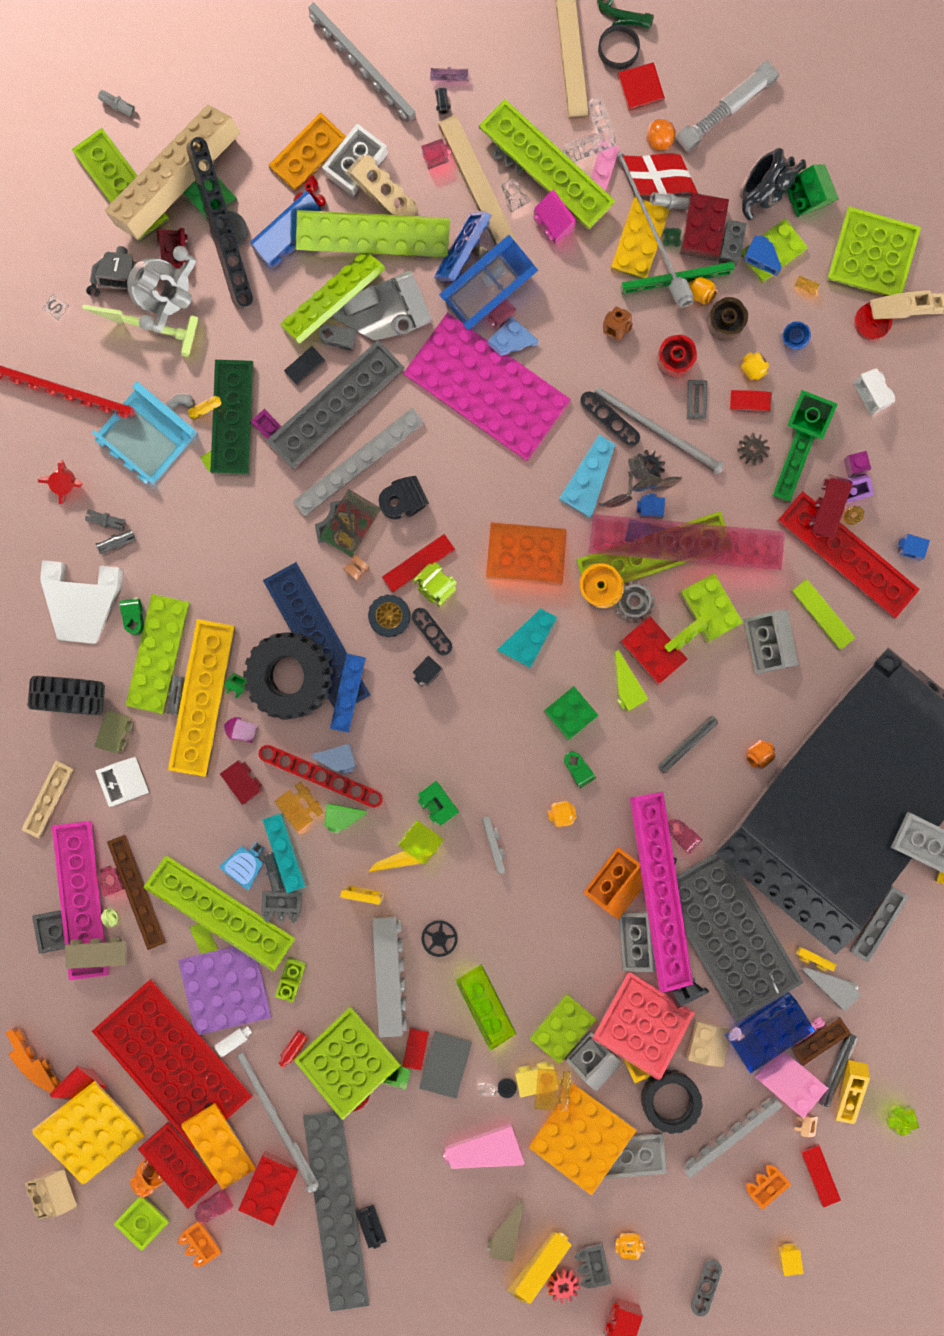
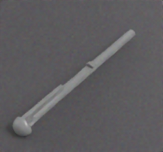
M597 387L594 393L714 469L713 474H720L723 471L724 464L722 461L718 462L687 441H682L654 423L652 419L646 418L600 387Z
M244 1052L237 1055V1058L307 1185L304 1189L307 1192L316 1191L319 1186L318 1181L297 1143H293L276 1114L277 1110L272 1106Z

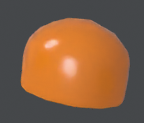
M657 119L650 124L646 140L651 148L664 151L672 146L676 130L671 122L665 119Z

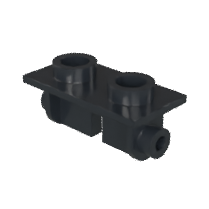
M374 1204L356 1210L368 1249L371 1247L374 1249L379 1248L382 1243L387 1242Z

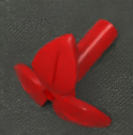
M311 175L306 181L305 190L308 191L319 207L326 204L325 197L322 194H314L319 189L316 178ZM303 192L296 194L293 201L297 200Z

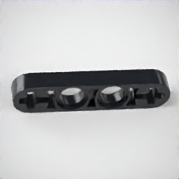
M590 391L582 394L580 398L582 408L624 445L635 447L639 443V432L602 399ZM585 397H592V403L594 405H596L597 402L600 404L596 407L594 412L592 411V409L594 408L592 404H585ZM605 408L608 411V416L600 418L597 413L599 409ZM620 421L622 429L619 431L614 430L612 423ZM626 427L628 428V430L626 431L627 434H629L630 436L632 434L635 435V442H628V436L625 433L623 437L620 435L624 432Z

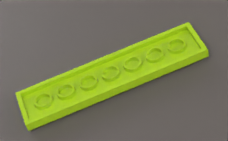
M506 99L479 125V129L548 193L554 189L570 213L588 230L615 204V200Z
M297 210L296 250L448 257L450 218Z
M718 511L578 558L576 562L581 576L589 566L603 563L614 567L622 576L624 583L729 549L733 546L722 512ZM600 583V589L604 588L605 584Z
M167 855L143 887L273 972L295 941L294 937L271 922H266L263 917Z

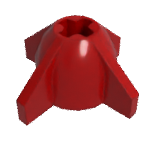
M63 460L58 462V469L51 475L38 478V483L48 484L51 491L59 495V504L65 502L66 494L74 487L81 488L83 482L77 479L72 471L67 469Z

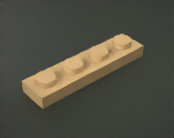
M55 760L21 829L22 831L41 838L74 768Z

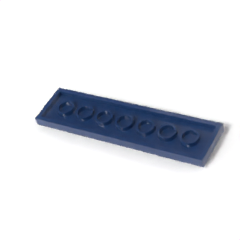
M295 562L264 579L263 582L291 632L301 633L304 636L313 638L315 643L320 644L324 648L323 652L325 655L328 654L330 658L329 666L333 667V674H331L333 684L328 690L330 693L328 699L333 708H335L347 652L300 567ZM362 678L356 704L371 696Z

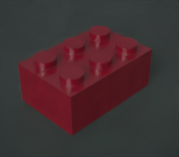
M691 193L680 248L681 255L717 261L720 255L729 199Z

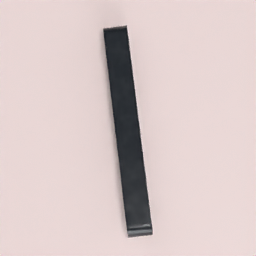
M195 137L187 143L186 150L228 290L236 307H248L253 301V295L206 140L201 137ZM194 142L200 145V152L194 150ZM199 162L206 164V171H202L199 168ZM205 181H209L212 184V190L205 188ZM211 200H215L217 202V210L211 207ZM217 219L223 221L224 226L222 229L217 227ZM223 238H227V239H228V241H229V247H228V248H226V247H224V246L222 245V239H223ZM229 256L235 260L233 267L228 264ZM235 275L240 278L241 282L239 285L233 282ZM240 294L246 297L245 304L239 301Z

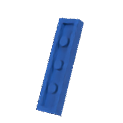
M348 653L346 655L330 729L347 733L350 731L366 661L365 657Z

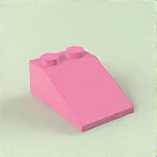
M778 1047L755 1076L803 1119L828 1089V1087L780 1047Z

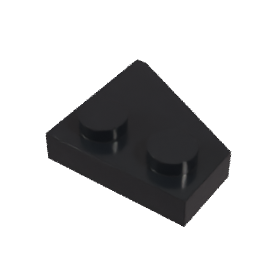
M692 977L693 985L671 990L668 993L678 1009L709 993V990L696 984L695 979Z

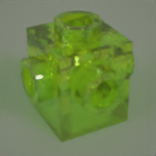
M903 1105L893 1107L892 1111L887 1112L889 1117L886 1119L888 1127L897 1135H908L911 1133V1130L920 1128L915 1110L911 1106L903 1107Z

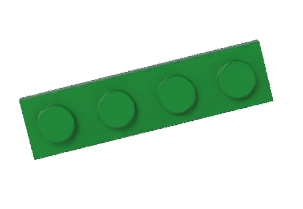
M796 429L772 497L788 503L791 502L815 438L814 436Z

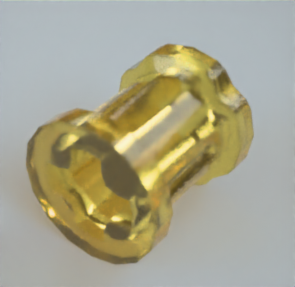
M854 505L844 513V520L849 525H855L864 518V510L860 506ZM856 512L857 516L852 518L851 515Z

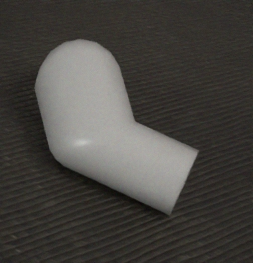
M178 393L165 404L173 410L179 404H185L186 407L190 408L194 405L195 401L190 394Z

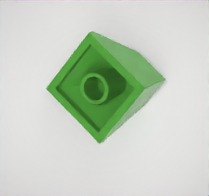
M329 803L326 806L324 827H328V831L339 833L340 830L346 829L365 816L367 810Z

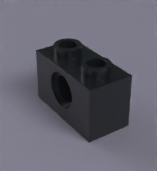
M428 655L413 671L415 675L413 679L421 687L424 685L428 687L440 675L443 668Z

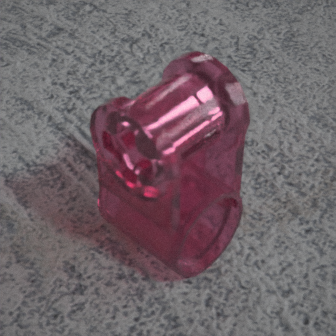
M671 819L668 821L670 835L689 854L703 840L681 820ZM673 824H680L678 826V828L680 829L678 832L673 831Z
M225 1189L214 1193L208 1199L198 1204L195 1210V1218L198 1222L206 1223L234 1207ZM202 1208L204 1211L208 1210L207 1216L204 1213H200Z

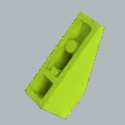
M617 650L614 652L617 696L619 697L617 702L622 710L626 709L628 712L647 701L648 697L622 654Z

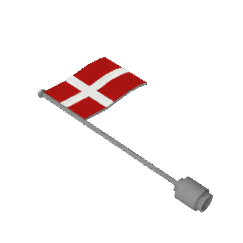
M620 152L617 154V158L621 160L674 279L669 286L671 294L679 307H686L694 301V295L687 280L681 277L677 278L641 196H651L653 192L665 195L668 193L674 195L698 193L680 154L662 153L647 156H630Z

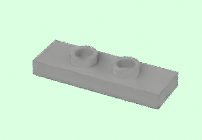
M489 816L483 817L482 821L497 872L499 874L504 873L505 868L502 858H505L503 848L498 847L496 841L500 839L497 828L493 829Z

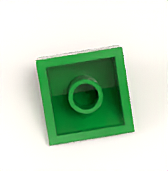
M218 178L226 208H228L237 198ZM195 180L183 192V195L208 222ZM205 181V188L212 190V184L209 181ZM211 200V207L217 210V202L215 200Z
M801 390L787 426L823 440L838 404Z

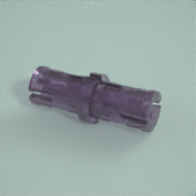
M451 67L447 69L431 68L430 80H447V82H451V80L468 81V69H451Z

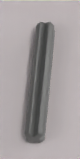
M710 716L658 765V768L663 773H666L718 724V720L714 716Z
M853 1034L845 1038L826 1083L828 1089L819 1100V1103L825 1107H829L858 1040V1037Z

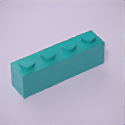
M283 813L262 819L286 892L289 893L306 887L307 883Z

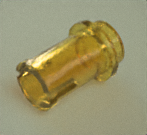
M799 275L794 286L810 292L811 295L812 293L816 294L820 284L817 283V280L814 282Z

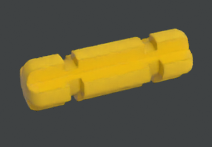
M213 396L209 398V401L207 399L196 405L195 408L189 409V418L196 419L200 415L202 416L221 405L220 398Z

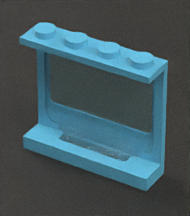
M136 381L132 386L134 391L123 403L136 410L134 418L128 417L123 419L116 416L117 413H114L98 433L94 430L92 434L96 436L94 440L102 447L106 445L111 449L109 453L116 459L121 457L125 461L123 465L131 472L135 469L139 473L137 477L147 484L149 481L154 485L197 435V432Z

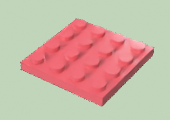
M628 972L592 1039L652 1077L660 1080L695 1012L686 1006L677 1009L671 997L663 992H659L652 985Z

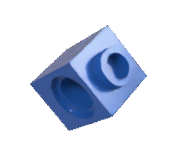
M906 534L898 542V554L921 561L925 559L930 540Z

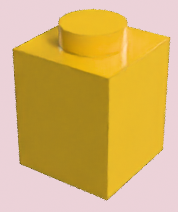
M786 1243L782 1245L783 1247H779L778 1255L782 1274L784 1276L804 1274L799 1247L793 1243Z

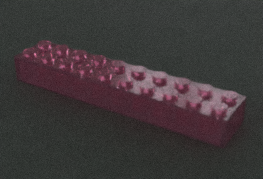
M591 514L587 553L781 570L785 531Z

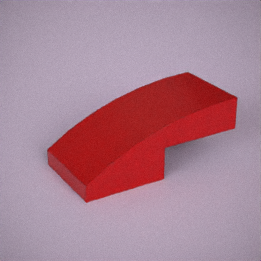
M731 390L730 409L771 412L772 393L766 391Z

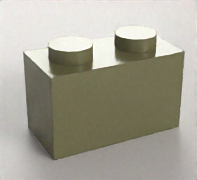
M106 710L94 747L115 754H120V751H124L127 743L125 740L126 734L130 733L133 726L132 718Z

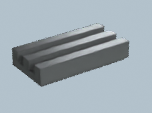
M688 380L686 419H706L707 381ZM692 384H695L694 414L691 413ZM699 385H703L702 414H698Z

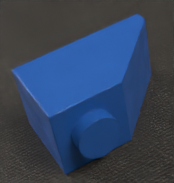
M755 235L743 261L774 276H778L782 267L773 243L769 242V239L765 236Z

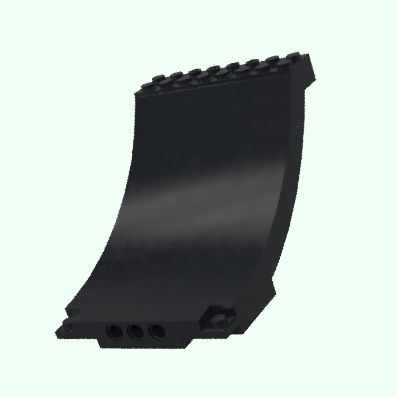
M888 647L840 694L835 704L785 761L736 827L720 842L715 852L835 955L862 931V928L889 888L912 860L911 857L891 848L907 812L938 827L944 821V689L920 669L916 671Z

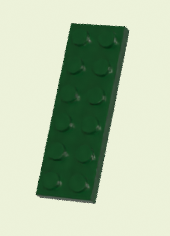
M215 359L213 396L220 398L221 405L213 409L211 474L249 475L253 361Z

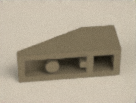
M519 1198L494 1231L492 1239H488L486 1251H490V1258L513 1262L524 1206L523 1199Z

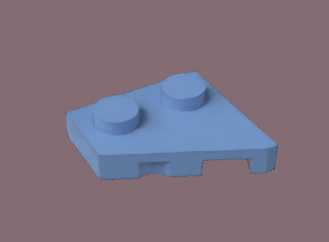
M511 317L488 340L487 344L502 356L509 354L511 351H520L524 347L531 345L534 347L538 344L539 340L516 319Z

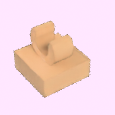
M807 1115L804 1119L801 1116L796 1117L797 1120L802 1121L803 1125L802 1127L797 1126L794 1129L801 1132V1136H815L818 1116Z

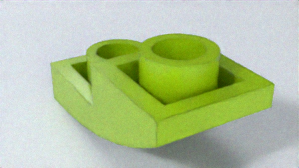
M288 957L275 997L294 1002L307 964L306 962Z

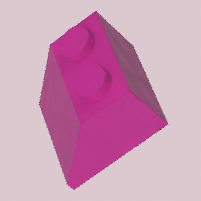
M553 189L534 208L533 219L538 226L542 225L549 241L552 240L556 244L574 232L576 220Z

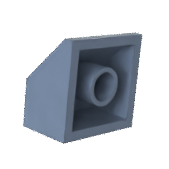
M351 744L311 754L313 759L336 772L341 771L342 774L354 772L353 768L357 767Z

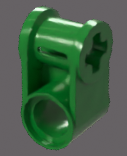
M136 597L119 601L124 629L132 635H140L144 628L143 609L140 598ZM133 622L138 624V626H135V630L131 628L134 625Z
M568 752L565 755L564 763L580 789L596 779V776L579 753ZM571 755L578 758L576 759V765L568 763Z

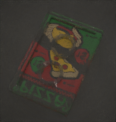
M348 489L319 539L352 558L380 513L381 508Z

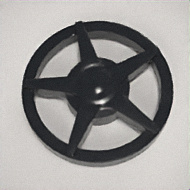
M437 920L429 923L424 928L421 940L424 949L430 955L443 957L455 949L458 937L455 928L450 923ZM440 923L438 931L434 933L427 931L430 926ZM443 924L449 926L454 934L446 935L443 932ZM425 933L432 937L433 943L429 948L425 945ZM455 937L452 948L447 951L445 946L447 939ZM435 946H441L445 953L437 954L430 950Z

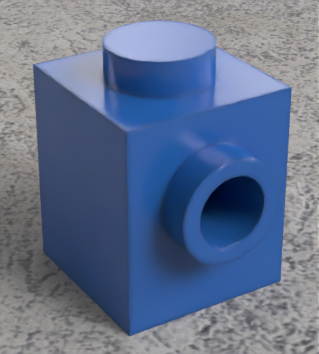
M646 493L645 496H642L640 501H637L636 512H640L639 518L662 519L664 517L665 498L657 497V494Z

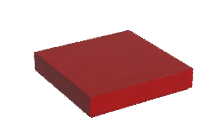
M654 62L618 72V79L628 110L664 100L665 96Z

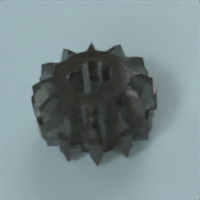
M751 433L750 438L745 435L743 437L744 441H739L738 444L741 447L737 449V452L743 453L739 456V459L745 457V464H748L750 460L752 466H755L757 461L762 464L764 462L763 458L769 456L765 451H769L770 447L764 446L768 440L761 441V434L756 438L755 433ZM751 446L757 449L755 453H753V450H750Z

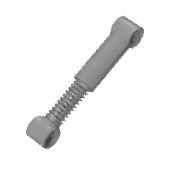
M768 60L765 61L751 76L720 100V104L706 114V117L701 118L693 126L688 125L683 128L675 139L689 153L701 142L702 136L714 128V125L719 124V121H722L727 115H733L765 87L767 88L779 78L780 73Z

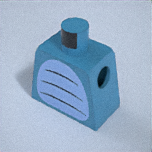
M257 841L250 850L243 845L225 860L219 868L246 890H249L265 863L259 858L265 847Z

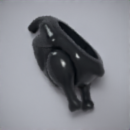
M776 148L759 158L744 180L739 192V196L742 199L744 216L748 220L754 218V214L751 212L752 206L758 209H768L777 204L793 185L797 174L801 170L806 169L805 159L799 160V163L795 166V158L790 156L786 159L782 148Z

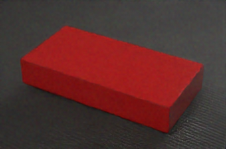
M410 1028L402 1067L416 1070L422 1069L429 1031Z

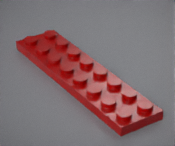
M802 491L777 521L892 618L896 619L920 589L842 523H839L834 539L811 532L809 520L811 515H815L817 508H815V501Z

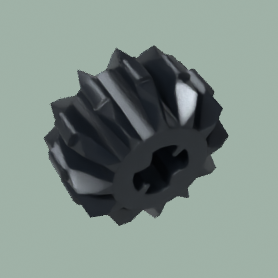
M648 450L644 451V456L639 453L637 455L638 459H635L633 462L635 465H638L633 468V471H640L636 477L640 478L643 475V482H646L648 477L650 482H654V476L660 479V473L665 472V469L660 467L665 465V461H659L662 457L661 454L657 457L654 456L655 450L652 451L651 455H649ZM647 462H649L650 465H653L651 470H649L648 467H645Z

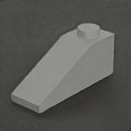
M805 966L800 967L843 1011H846L861 996L857 991L859 987L852 980L848 982L842 978Z

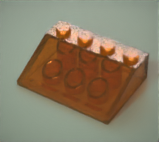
M491 522L486 579L562 586L566 529Z

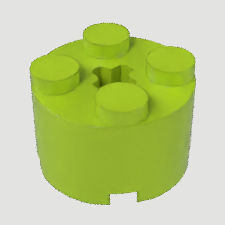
M434 562L433 564H428L412 582L413 584L418 583L419 587L417 589L432 604L436 601L438 603L436 606L440 607L456 591L455 585L457 583L451 576L447 577L442 573L443 569L441 566Z

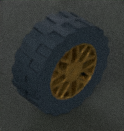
M386 594L385 596H380L369 607V623L373 630L381 636L396 637L402 634L410 623L409 607L402 598L396 595Z

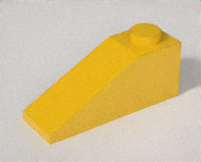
M848 1060L839 1096L836 1121L855 1124L870 1080L868 1064Z

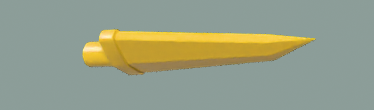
M415 845L410 849L376 862L368 872L424 863L423 857L432 855L431 849L429 847L421 850L420 845Z

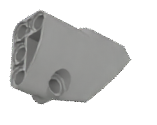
M411 270L378 285L361 290L331 316L372 340L406 334L432 322L428 308ZM400 320H405L408 323V328L405 331H401L398 328Z

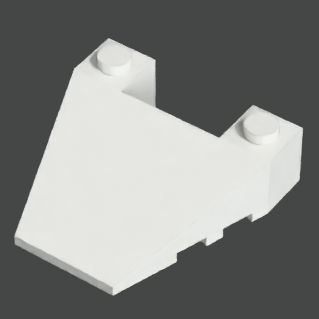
M42 560L40 581L57 640L96 644L105 626L106 619L114 606L115 599L120 593L123 570L119 567L100 566L98 585L65 582L66 564Z

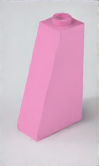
M511 1123L445 1146L446 1152L443 1153L446 1164L450 1163L451 1169L520 1166L525 1164Z

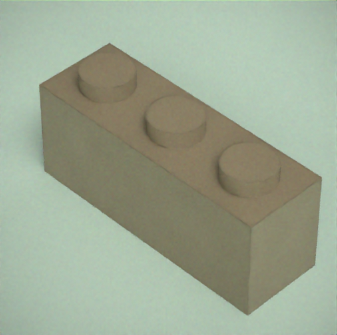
M112 937L110 941L102 942V938L90 939V942L82 943V939L70 940V943L65 945L66 969L127 965V940H122V937Z

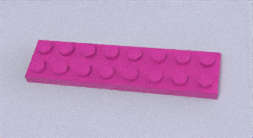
M92 821L53 825L52 834L65 945L69 944L70 940L82 939V943L90 942V939L102 938V942H104L105 936L101 920L102 909ZM108 966L68 969L69 980L109 975Z

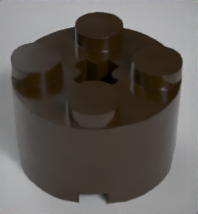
M734 297L722 298L713 305L709 312L707 324L710 333L722 340L737 338L748 322V311L739 299ZM725 316H729L730 321H726Z

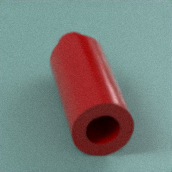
M297 1030L280 1054L281 1060L278 1064L285 1068L287 1063L291 1064L309 1037L302 1031Z

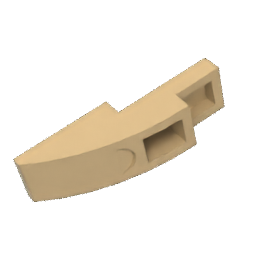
M931 290L873 299L870 301L873 318L891 319L907 318L910 315L944 314V294L931 293Z

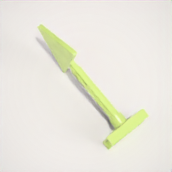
M83 305L82 307L86 311L122 324L124 321L140 327V318L124 316L120 310ZM190 316L186 330L164 326L161 332L174 336L175 339L182 340L181 356L189 358L198 317Z

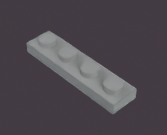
M891 886L850 952L869 962L909 897Z

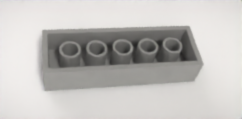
M397 915L374 916L372 922L379 1038L403 1036L404 1031H407V1016L403 1017V1011H406V997H402V991L405 989V978L401 977V972L404 970V959L400 958L399 953L403 950L402 938L399 939L398 932L402 931L401 919L397 918Z

